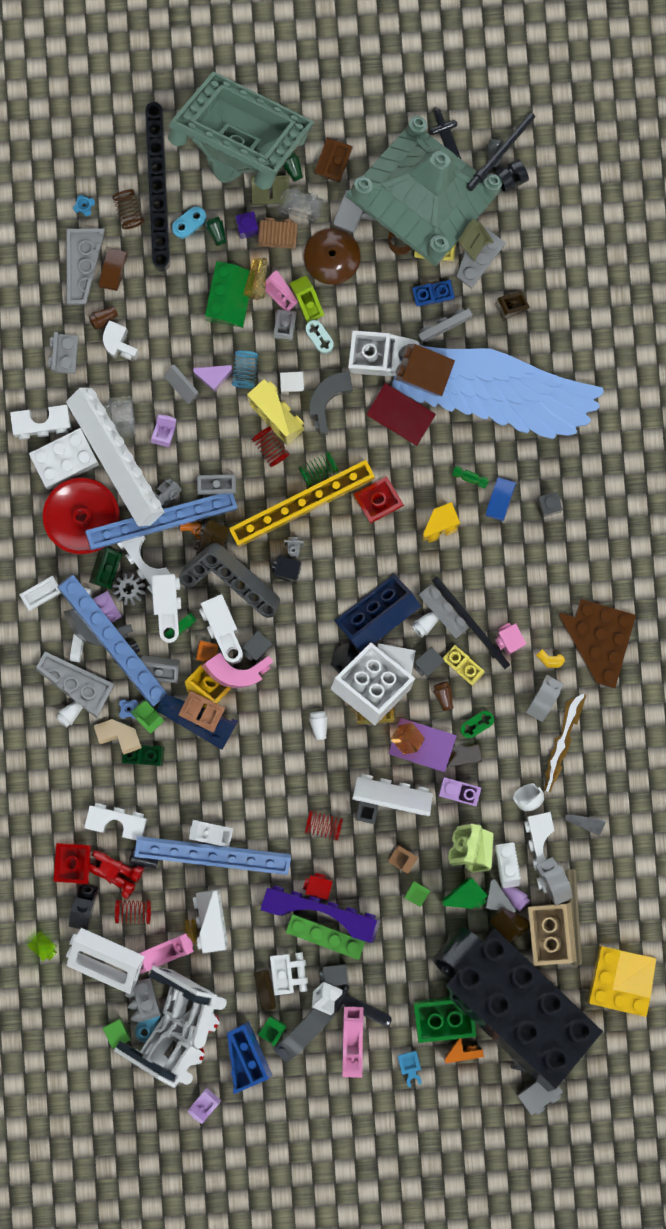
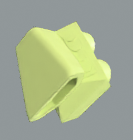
M475 824L457 826L452 836L453 847L448 854L449 864L452 866L465 864V869L472 873L491 870L494 833L484 830L480 825Z

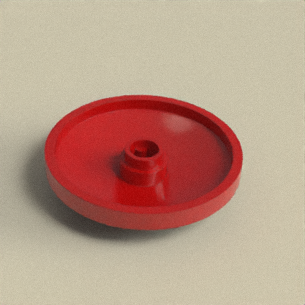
M75 478L61 483L49 494L43 508V524L48 537L63 551L76 555L92 554L104 548L90 550L85 534L86 530L120 521L119 506L111 491L100 482L88 478Z

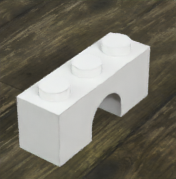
M68 405L48 407L49 417L41 424L33 422L30 410L10 412L13 435L15 438L18 437L19 440L30 439L32 435L47 437L49 433L54 432L57 435L67 434L68 430H72Z
M99 803L89 807L85 829L105 833L107 824L111 820H118L124 827L122 837L137 840V836H144L148 820L143 818L144 814L133 812L132 815L125 814V809L116 807L112 811L106 809L107 805Z

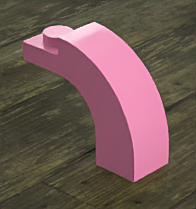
M219 653L203 664L202 667L214 681L223 686L245 688L262 680L259 672L262 675L271 669L269 665L273 661L268 656L250 669L238 670L230 666L222 654Z
M185 933L140 952L139 954L145 956L140 974L151 970L152 966L158 967L194 952L191 939Z
M344 1007L343 1077L362 1078L363 1007Z

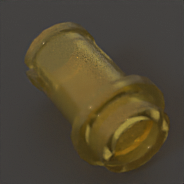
M191 919V928L189 920H184L187 937L191 939L192 944L197 943L196 919Z

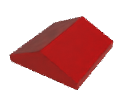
M387 476L353 494L370 524L404 506Z
M56 843L53 882L88 884L91 845Z

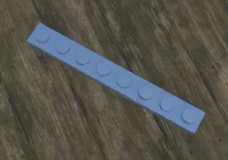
M217 494L163 509L164 513L151 526H138L134 518L86 530L85 534L90 550H95L232 512L238 508L233 494Z
M69 576L57 587L58 590L147 702L154 707L167 692L75 576Z
M137 836L134 857L284 875H288L291 854Z

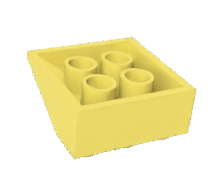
M264 379L247 394L248 403L267 425L271 426L286 445H289L304 431L302 426L304 423L297 415L294 417L289 412L291 408L284 401L282 403L279 401L277 387L271 381L267 383Z

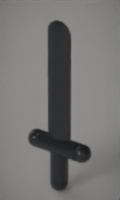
M436 108L434 114L438 126L431 128L429 133L430 135L440 133L444 146L461 159L450 130L457 127L458 122L452 120L445 123L441 110Z
M342 985V995L334 1002L335 1013L339 1011L341 1005L344 1007H363V1016L384 1026L391 1024L392 1018L390 1015L348 996L349 985Z

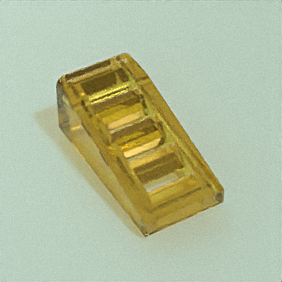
M266 258L253 260L245 286L244 295L254 300L265 298Z

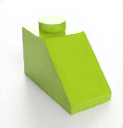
M306 275L289 283L307 323L325 316L314 287Z

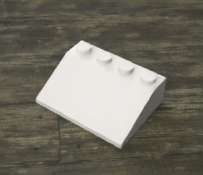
M365 774L357 777L352 800L430 816L433 793H429L428 788L418 786V790L410 788V784L399 782V786L391 784L392 780L380 778L379 782L372 780L373 776Z

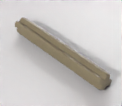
M568 869L565 871V875L569 881L573 898L567 900V903H571L577 961L571 964L579 966L582 965L577 878L576 870Z

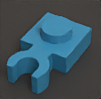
M417 1051L397 1055L402 1075L408 1074L406 1080L408 1087H411L410 1081L413 1078H416L418 1084L421 1085V1078L416 1074V1071L421 1070Z

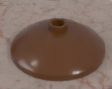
M329 228L317 232L309 239L304 250V263L307 271L315 280L323 284L337 285L348 281L356 273L360 264L361 255L356 240L349 233L340 229ZM334 251L336 255L332 257L329 255V252Z

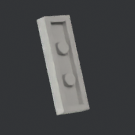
M459 309L453 313V317L449 319L444 317L437 321V325L433 327L429 325L421 329V333L418 334L420 343L423 344L472 319L473 314L470 309Z
M430 585L419 594L455 638H458L469 628L464 619L456 613L452 605L444 599L440 591L433 585Z

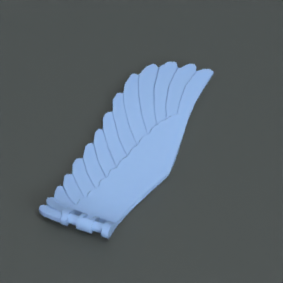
M422 346L455 360L443 396H434L395 380L396 376L392 383L393 388L419 403L425 401L432 407H436L439 404L450 412H453L456 408L465 415L473 413L482 419H488L489 416L501 426L509 423L517 431L527 434L531 430L539 436L554 439L556 434L574 435L577 433L576 427L587 426L591 422V418L586 413L597 411L600 406L594 399L604 393L603 387L553 375L510 355L488 348L446 349Z

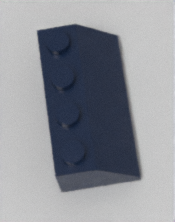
M393 574L334 621L361 653L370 643H376L418 610L421 605L404 583Z

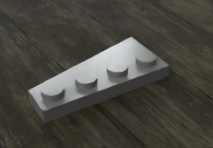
M105 228L67 229V305H87Z
M44 652L36 667V671L96 719L114 687L113 683L47 652Z

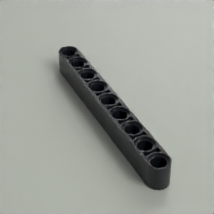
M150 102L146 106L145 115L152 260L156 270L163 272L169 269L171 263L164 115L162 106L159 103ZM157 109L159 114L152 116L150 111ZM153 128L160 129L158 134L150 133ZM155 146L161 148L158 153H153L151 150ZM155 165L162 166V169L158 172L152 170ZM156 183L163 185L160 190L153 189V186ZM156 202L164 204L161 209L154 208ZM158 220L165 222L164 226L160 228L156 227L155 223ZM164 239L166 242L163 246H157L156 241ZM163 257L166 259V263L159 265L156 263L157 259Z

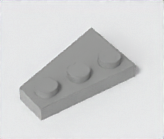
M487 228L485 229L494 243L484 246L475 261L471 260L465 251L457 274V279L471 289L506 245V242Z

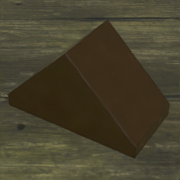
M522 291L497 298L495 304L503 321L530 308Z
M503 907L490 919V922L508 942L521 937L530 928V920Z

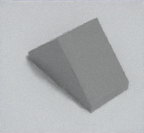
M491 879L485 908L499 910L503 907L513 913L516 912L495 879Z

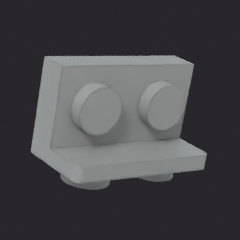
M54 332V337L50 338V348L53 349L52 356H49L48 366L51 367L53 373L76 374L78 335H64Z

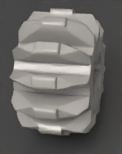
M125 573L123 574L125 580L122 581L121 578H117L120 585L113 584V587L119 590L114 591L113 594L120 595L117 598L118 602L124 599V605L127 606L129 600L132 605H135V598L139 602L142 601L138 594L145 595V591L139 590L144 588L145 584H138L142 580L140 577L134 581V573H131L130 579H128ZM127 585H130L131 587L134 586V589L131 590V594H129L127 591L124 592V590L127 589Z

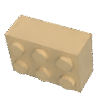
M562 903L556 906L555 904L528 907L534 966L576 962L571 903Z

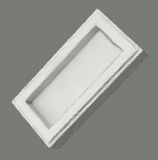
M51 576L19 595L30 612L58 596L61 592L57 588L59 585L55 578Z

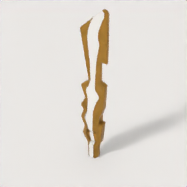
M586 694L579 695L566 702L562 734L554 738L555 748L550 752L551 757L547 761L549 768L545 772L546 783L543 790L545 792L551 793L553 784L563 767L560 766L561 762L566 756L572 741L570 733L573 724H578Z

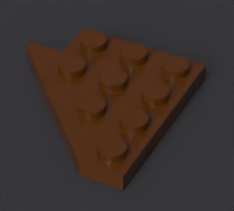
M580 599L575 617L559 613V618L596 684L615 689L636 615Z

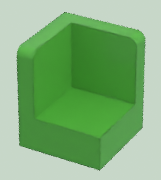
M143 700L131 711V714L150 734L164 722L163 718L146 700Z
M413 881L404 898L421 907L430 890Z
M122 1018L103 1027L104 1033L113 1049L116 1048L119 1041L126 1043L131 1040V1036Z

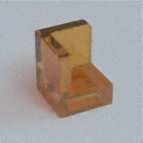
M413 723L399 725L390 738L404 755L416 753L425 740Z

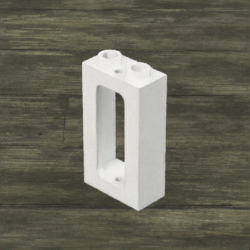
M83 928L80 929L78 934H73L69 943L72 947L69 948L66 954L68 958L67 966L130 994L138 981L145 956ZM79 951H82V952H84V953H86V954H89V955H91V956H93V957H95V958H98V959H100V960H102V961H104V962H106V963H109V964H111V965H113V966H115V967H118V968H120V969L126 971L128 974L123 973V972H121V971H119V970H117V969H115V968H112V967H110V966H108V965H106V964H103V963H101V962H99V961H97V960H94V959H92V958H90V957H88V956H86V955H83V954L79 953Z

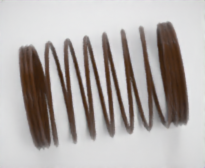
M133 189L120 191L114 194L112 199L117 204L121 202L115 201H134L136 198H131L135 195V191ZM132 192L127 196L115 198L120 194ZM130 202V203H127V204H125V205H129V204H134V205H135V204H137V202H136V203H131V202ZM130 206V207H128V208H126V209H130V208H135V209H137V208H139V207H132V206ZM139 208V211H133V210H131V211H129V212H126V213H123V214H118V215L122 216V215L127 214V213H131V212H136V213H138V212H141V211H140V208ZM132 214V215H130V216L123 217V219L128 218V217H131V216H137V215ZM142 216V218L123 221L124 223L121 226L122 229H132L142 225L145 221ZM138 221H141L140 223L135 225L130 224L132 222L136 223Z
M389 232V246L393 253L404 255L411 250V247L408 245L405 247L394 246L391 243V238L394 234Z

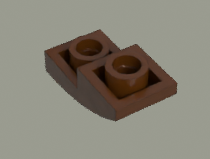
M108 249L100 276L99 288L118 290L123 277L122 270L128 257L127 252Z

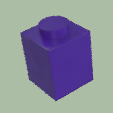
M254 211L236 215L240 239L259 234Z

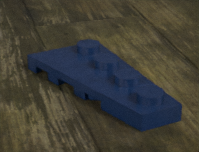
M165 694L156 710L157 712L223 750L238 720L231 719L230 721L223 718L222 715L215 732H211L179 716L185 701ZM205 708L201 709L196 720L200 721Z

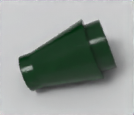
M293 152L283 166L293 182H296L304 177L299 156Z
M216 217L206 221L207 227L205 228L216 243V246L227 243L223 220Z

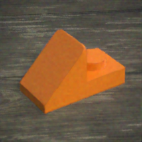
M456 1039L444 1057L445 1064L484 1057L483 1049L478 1048V1045L467 1046L466 1050L463 1051L461 1039Z

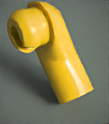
M543 649L536 654V657L547 668H559L565 662L563 655L549 656Z

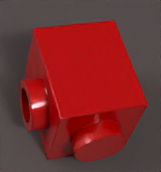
M315 872L314 876L310 875L309 879L305 878L303 889L306 890L305 894L328 900L333 881L325 879L326 875Z

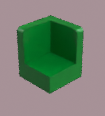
M270 1015L259 1036L271 1043L272 1046H275L287 1025Z

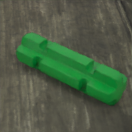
M459 466L454 467L452 472L454 477H461L462 480L474 485L478 484L479 487L484 489L487 487L488 478L483 476L481 478L478 474L466 469L464 471Z

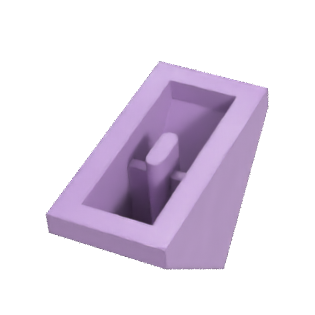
M232 366L193 368V371L198 379L212 391L216 392L231 375Z

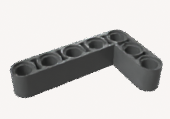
M211 543L185 564L179 576L181 585L192 587L212 571L262 616L271 618L276 614L280 605L279 596L222 545Z

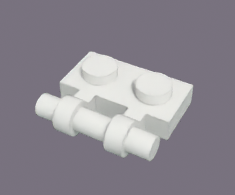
M303 952L295 953L296 961L291 962L289 954L270 956L274 995L294 993L293 985H299L300 992L307 991L308 977L305 975L306 960L303 958ZM297 967L298 978L292 979L291 968Z

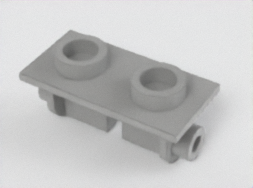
M169 478L157 489L161 494L158 496L154 492V495L160 501L162 508L165 509L179 495L182 489L175 481Z
M288 537V540H284V545L288 546L289 558L297 559L300 554V547H304V541H300L298 537Z

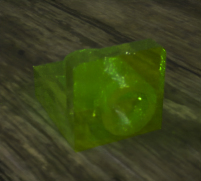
M41 931L27 945L43 962L46 959L50 961L56 955L57 951L55 949L58 947Z

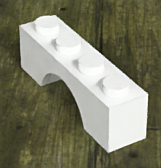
M141 536L117 543L121 549L124 547L127 550L128 554L125 556L131 564L135 563L139 569L136 572L142 580L146 578L150 584L147 588L153 595L152 576L169 575L170 572L167 568L156 569L144 563L141 557V547L146 537Z
M551 812L526 817L527 821H524L526 833L530 832L531 840H528L530 852L534 851L535 859H532L535 871V865L546 860L543 852L544 842L554 832ZM539 875V878H536L538 889H542L543 893H547L545 882Z

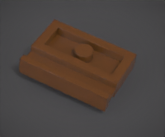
M327 137L314 174L340 183L353 146Z

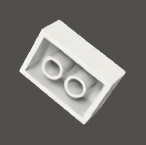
M81 428L29 453L47 490L99 466Z

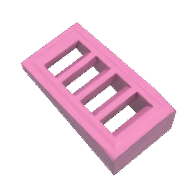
M277 270L261 285L284 310L290 311L298 303Z

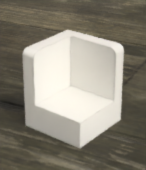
M303 372L280 373L281 395H289V392L304 391Z
M323 982L313 991L312 1007L332 1015L334 1013V1002L342 995V990Z

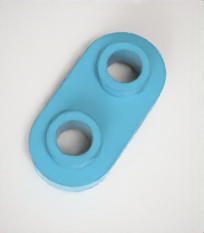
M193 207L183 214L172 225L174 235L177 238L184 239L203 226L206 222L205 211L200 207ZM198 213L200 217L198 219H194L193 215ZM184 225L185 229L181 231L178 227Z
M160 1016L137 1023L135 1035L139 1041L147 1042L158 1025ZM142 1029L148 1030L147 1036L141 1034Z

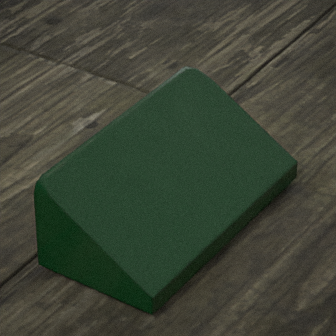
M106 547L99 550L89 583L111 590L123 553Z

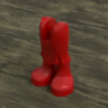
M93 850L91 856L102 861L100 867L90 863L89 872L105 879L109 884L116 885L121 889V896L128 900L135 890L136 884L119 877V873L138 883L145 867L139 865L129 867L101 851Z

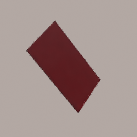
M385 383L366 415L418 446L436 413Z

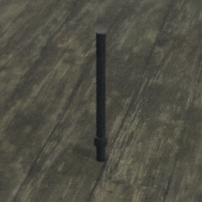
M533 113L527 115L482 169L476 171L473 179L466 186L469 191H473L479 183L486 179L487 173L535 119Z
M438 576L434 578L432 582L490 651L491 657L493 659L496 658L504 669L508 668L510 663L501 654L500 648L491 642Z

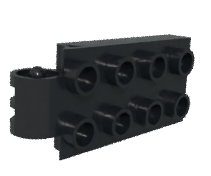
M459 927L433 957L436 967L451 979L446 985L450 991L449 998L548 1092L557 1089L603 1032L496 929L483 942L470 930Z

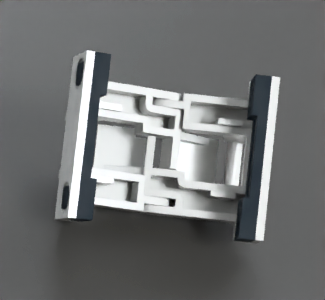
M152 966L149 977L159 983L170 985L163 1010L165 1016L162 1017L140 1052L119 1041L114 1052L174 1088L179 1082L188 1085L192 1082L193 1076L187 1072V1069L191 1065L202 1063L205 1054L202 1047L206 1043L207 1035L215 1031L220 1023L218 1016L213 1014V1010L224 1009L227 1001L172 969ZM188 1000L193 1002L192 1009L185 1013ZM173 1041H177L175 1050L168 1059L163 1054Z

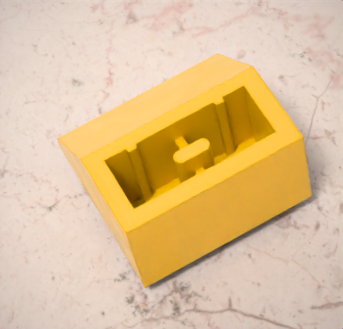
M452 502L433 510L422 536L423 542L427 540L430 543L438 540L439 535L445 533L448 536L457 532L460 521Z

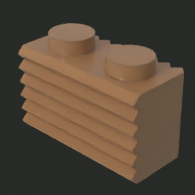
M264 218V221L260 220L258 246L296 249L298 224L294 223V220L283 219V222L275 221L274 218Z

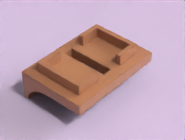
M190 691L179 716L211 732H215L225 708ZM205 703L207 704V706L200 718V721H198L196 719Z

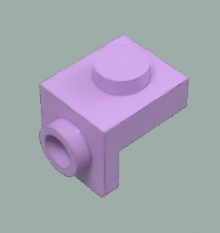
M158 414L151 443L170 447L176 428V419L168 415Z
M108 591L93 598L94 602L111 623L122 617Z
M206 1088L189 1108L188 1113L193 1119L203 1124L222 1100Z

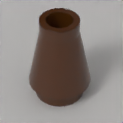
M112 306L92 312V315L88 317L91 325L96 330L98 328L102 329L108 324L109 320L112 321L118 317V313L115 307Z
M448 681L434 685L433 692L443 711L453 709L452 689Z

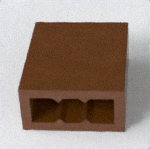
M408 344L402 352L403 359L396 369L397 376L395 380L431 395L443 396L455 360L417 344Z

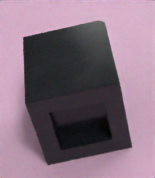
M350 642L338 646L334 649L331 666L340 673L360 653Z

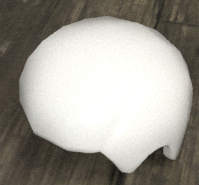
M531 783L519 788L514 793L513 799L521 810L533 811L543 803L544 793L540 787Z

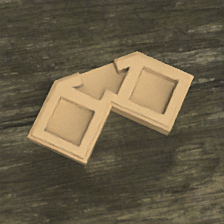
M113 719L94 725L100 745L118 738L123 754L142 748L136 730Z

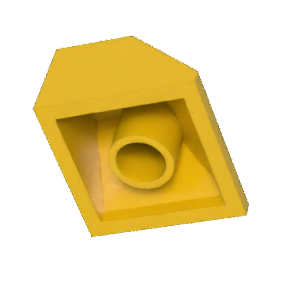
M203 662L185 681L188 695L190 691H193L219 704L231 688L214 681L202 667L206 663Z

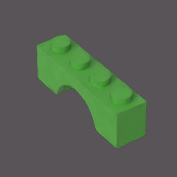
M292 914L286 930L288 934L359 960L365 945L363 940L352 938L349 934L323 926L296 914Z

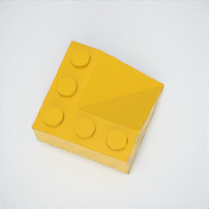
M599 945L587 1003L647 1017L656 958Z

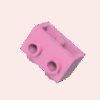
M508 623L498 629L499 633L496 635L495 641L500 650L504 649L506 655L526 645L516 624L511 626Z

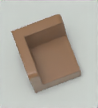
M397 845L388 862L408 874L418 857Z

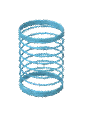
M242 350L235 351V356L256 358L258 360V353ZM247 372V373H241V374H254V373ZM250 376L240 377V378H253V379H255L254 377H250ZM234 380L232 386L255 388V383L249 380Z

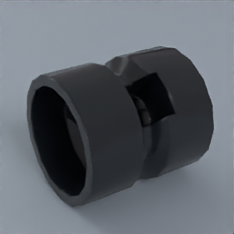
M519 159L510 162L507 168L503 166L494 171V174L498 175L502 180L501 189L504 193L515 189L516 184L520 186L529 181L527 170Z

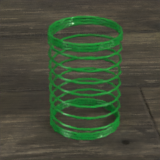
M326 452L325 454L333 472L335 470L338 473L339 470L331 454ZM320 461V463H321V465H322V467H323V469H324V472H325V474H326L327 471H326L325 467L323 466L322 462ZM308 465V467H309V469H310V471H311V473H312V475H313V478H314V477L316 478V476H315L314 473L312 472L310 466ZM299 466L298 468H299V470H300V472H301V474H302V476H303V478H304L306 484H307L308 487L310 488L311 486H313L312 481H311V483H310V481H309V479L311 478V476L309 475L307 469L305 468V470H306V472H307V474H308V477H307V475H306L305 471L303 470L302 466ZM314 467V470H315V472H316V474H317V476H318L319 473L317 472L316 468Z

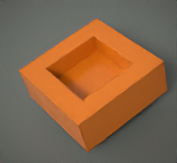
M199 641L195 660L209 661L217 655L219 645Z

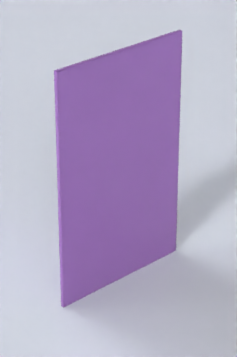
M400 718L388 754L445 772L457 736Z

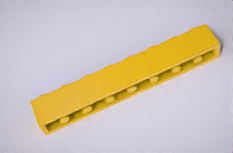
M364 460L229 528L230 533L239 548L373 481L375 476L367 460Z

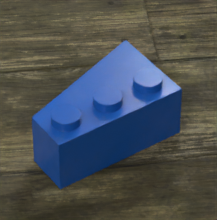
M249 1022L228 1031L231 1074L234 1086L233 1094H236L268 1080L272 1076V1072Z

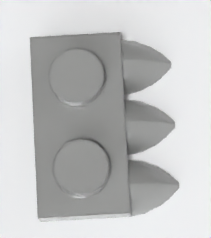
M151 978L137 982L130 994L125 993V996L128 998H136L128 1005L129 1009L139 1010L131 1017L132 1021L143 1022L161 1016Z

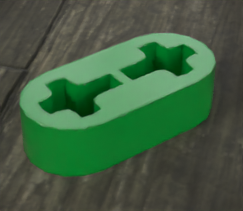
M192 613L178 622V637L197 621ZM171 628L164 636L167 639H171L174 637L175 631Z
M488 711L480 712L463 723L460 728L461 735L470 739L491 727L494 723L492 713ZM483 714L484 716L489 715V724L483 723L479 726L477 722L482 720L481 716ZM475 724L477 726L475 729L472 730V735H470L469 733H464V730H466V725L471 727Z

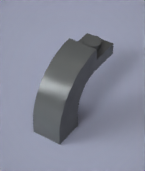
M350 371L337 373L326 378L318 385L312 395L310 418L318 417L314 422L316 431H320V436L328 435L325 416L328 402L338 395L353 392Z
M74 609L64 611L70 629L80 640L90 645L103 646ZM131 624L116 627L123 638L128 637L127 634L133 632Z
M313 1008L273 1050L288 1063L309 1044L336 1013L334 1012L332 1015Z

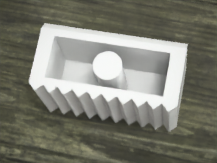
M512 842L496 845L495 853L501 887L519 886L521 884L515 844Z

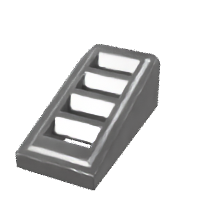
M570 814L565 815L563 818L565 821L596 835H601L606 823L604 820Z

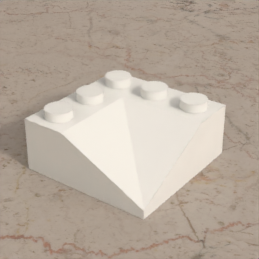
M370 643L335 677L331 690L372 724L376 725L410 691L415 678L374 644Z
M220 889L196 893V897H193L194 908L198 909L199 916L196 917L197 928H201L200 936L197 938L198 949H202L203 953L226 950L228 948Z

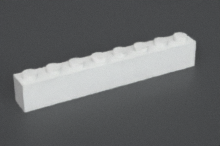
M79 388L66 401L68 407L138 526H151L164 513L160 501L154 495L151 486L143 476L142 470L137 466L133 455L129 452L123 438L116 430L115 424L106 413V409L99 401L96 392L92 388Z

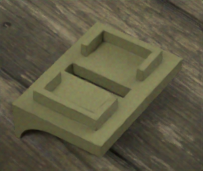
M289 175L276 176L272 185L273 199H269V189L263 190L258 188L254 182L255 177H251L252 205L290 204Z
M474 219L468 223L459 237V243L473 261L476 260L484 246L494 243L482 223Z

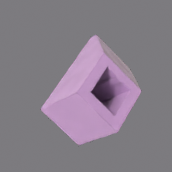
M443 777L438 796L477 806L481 787Z

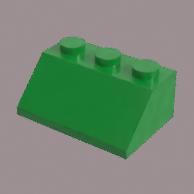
M216 261L205 314L206 321L239 328L244 327L254 272L234 264Z
M468 877L445 896L440 903L445 907L469 909L476 907L478 909L486 902L485 898L487 895L473 878Z
M449 997L413 1001L418 1043L477 1037L475 1022Z

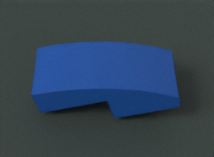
M451 280L412 288L417 307L455 299Z
M497 478L486 511L487 517L504 521L516 482Z

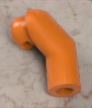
M195 521L181 525L180 531H191L197 539H201L198 534L202 525Z

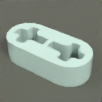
M310 321L306 325L307 336L320 353H330L333 350V340L319 321ZM313 325L314 327H319L317 329L319 333L318 337L314 332H309L311 330L310 326ZM322 338L325 343L329 342V348H321L322 343L319 339Z

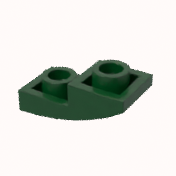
M141 745L142 748L122 754V763L163 766L165 747Z

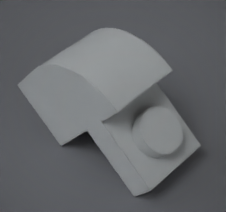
M546 675L526 713L543 722L558 698L563 683Z
M553 857L535 865L537 872L545 882L547 893L555 906L573 898L569 881L562 867L558 866Z

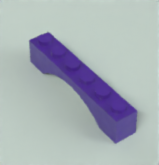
M273 885V888L266 889L261 911L278 916L299 910L320 911L339 921L352 938L369 943L375 942L380 920L375 919L376 915L365 912L364 915L357 914V909L346 907V910L339 908V904L328 901L326 905L320 903L321 899L310 896L309 899L302 897V893L291 891V894L284 892L285 888Z

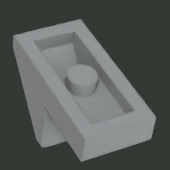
M277 310L273 334L274 339L293 341L296 311Z

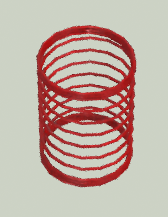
M269 426L256 434L251 440L255 442L262 437L265 440L272 434L276 435V433H272L273 430ZM284 450L286 452L273 460L269 466L273 467L279 464L290 453Z
M311 810L309 812L304 832L306 834L307 832L308 834H310L312 828L311 821L313 811ZM343 818L339 820L336 833L334 829L333 840L335 839V841H338Z
M116 900L115 924H118L120 914V902L119 900ZM134 901V910H135L134 924H135V922H136V907H135V901ZM145 901V904L147 903L146 921L147 924H150L151 901ZM130 902V924H131L132 906H131V902ZM123 903V905H122V924H123V909H124V903ZM126 903V924H127V912H128V904H127V903ZM140 903V907H139V924H140V909H141V903ZM145 904L143 905V924H144Z

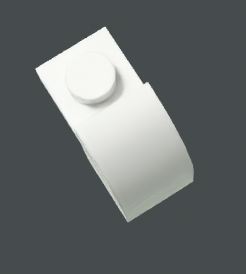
M109 320L103 334V343L109 355L116 359L120 352V356L125 359H137L138 349L123 343L128 333L127 328Z
M193 820L189 839L229 847L233 828Z

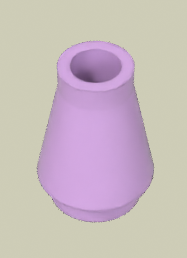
M516 887L503 888L502 890L514 909H517L519 912L530 902L528 895Z

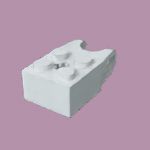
M352 331L348 368L353 374L397 376L396 369L401 364L400 358L404 348L408 344L419 345V342L410 338L391 335L390 333ZM371 351L374 352V354H373L372 356H368V355H367V354H370Z
M175 574L152 576L154 615H158L161 639L171 643L177 639L179 634L177 609H181V598L176 597V590H180L179 578H175ZM168 627L173 628L175 631V635L171 639H167L163 634L164 630Z
M221 594L200 603L202 608L199 611L203 620H208L210 624L207 627L212 639L216 638L226 661L230 664H238L243 658L242 649L235 636L238 630ZM232 649L238 651V656L234 659L228 657V653Z

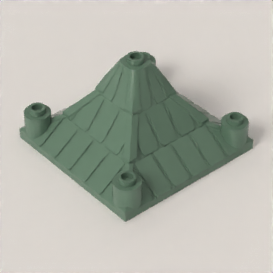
M213 71L171 120L168 140L174 146H182L186 144L188 137L192 138V141L207 156L209 166L219 181L223 183L231 182L243 173H256L255 184L258 188L266 190L272 187L277 173L297 146L304 145L314 121Z
M414 116L410 119L406 129L362 177H358L345 197L426 260L437 266L459 241V237L472 219L477 220L502 190V180L496 174H488L482 183H479L473 191H469L466 186L473 179L476 170L468 166L467 163L426 133L427 122L424 118Z

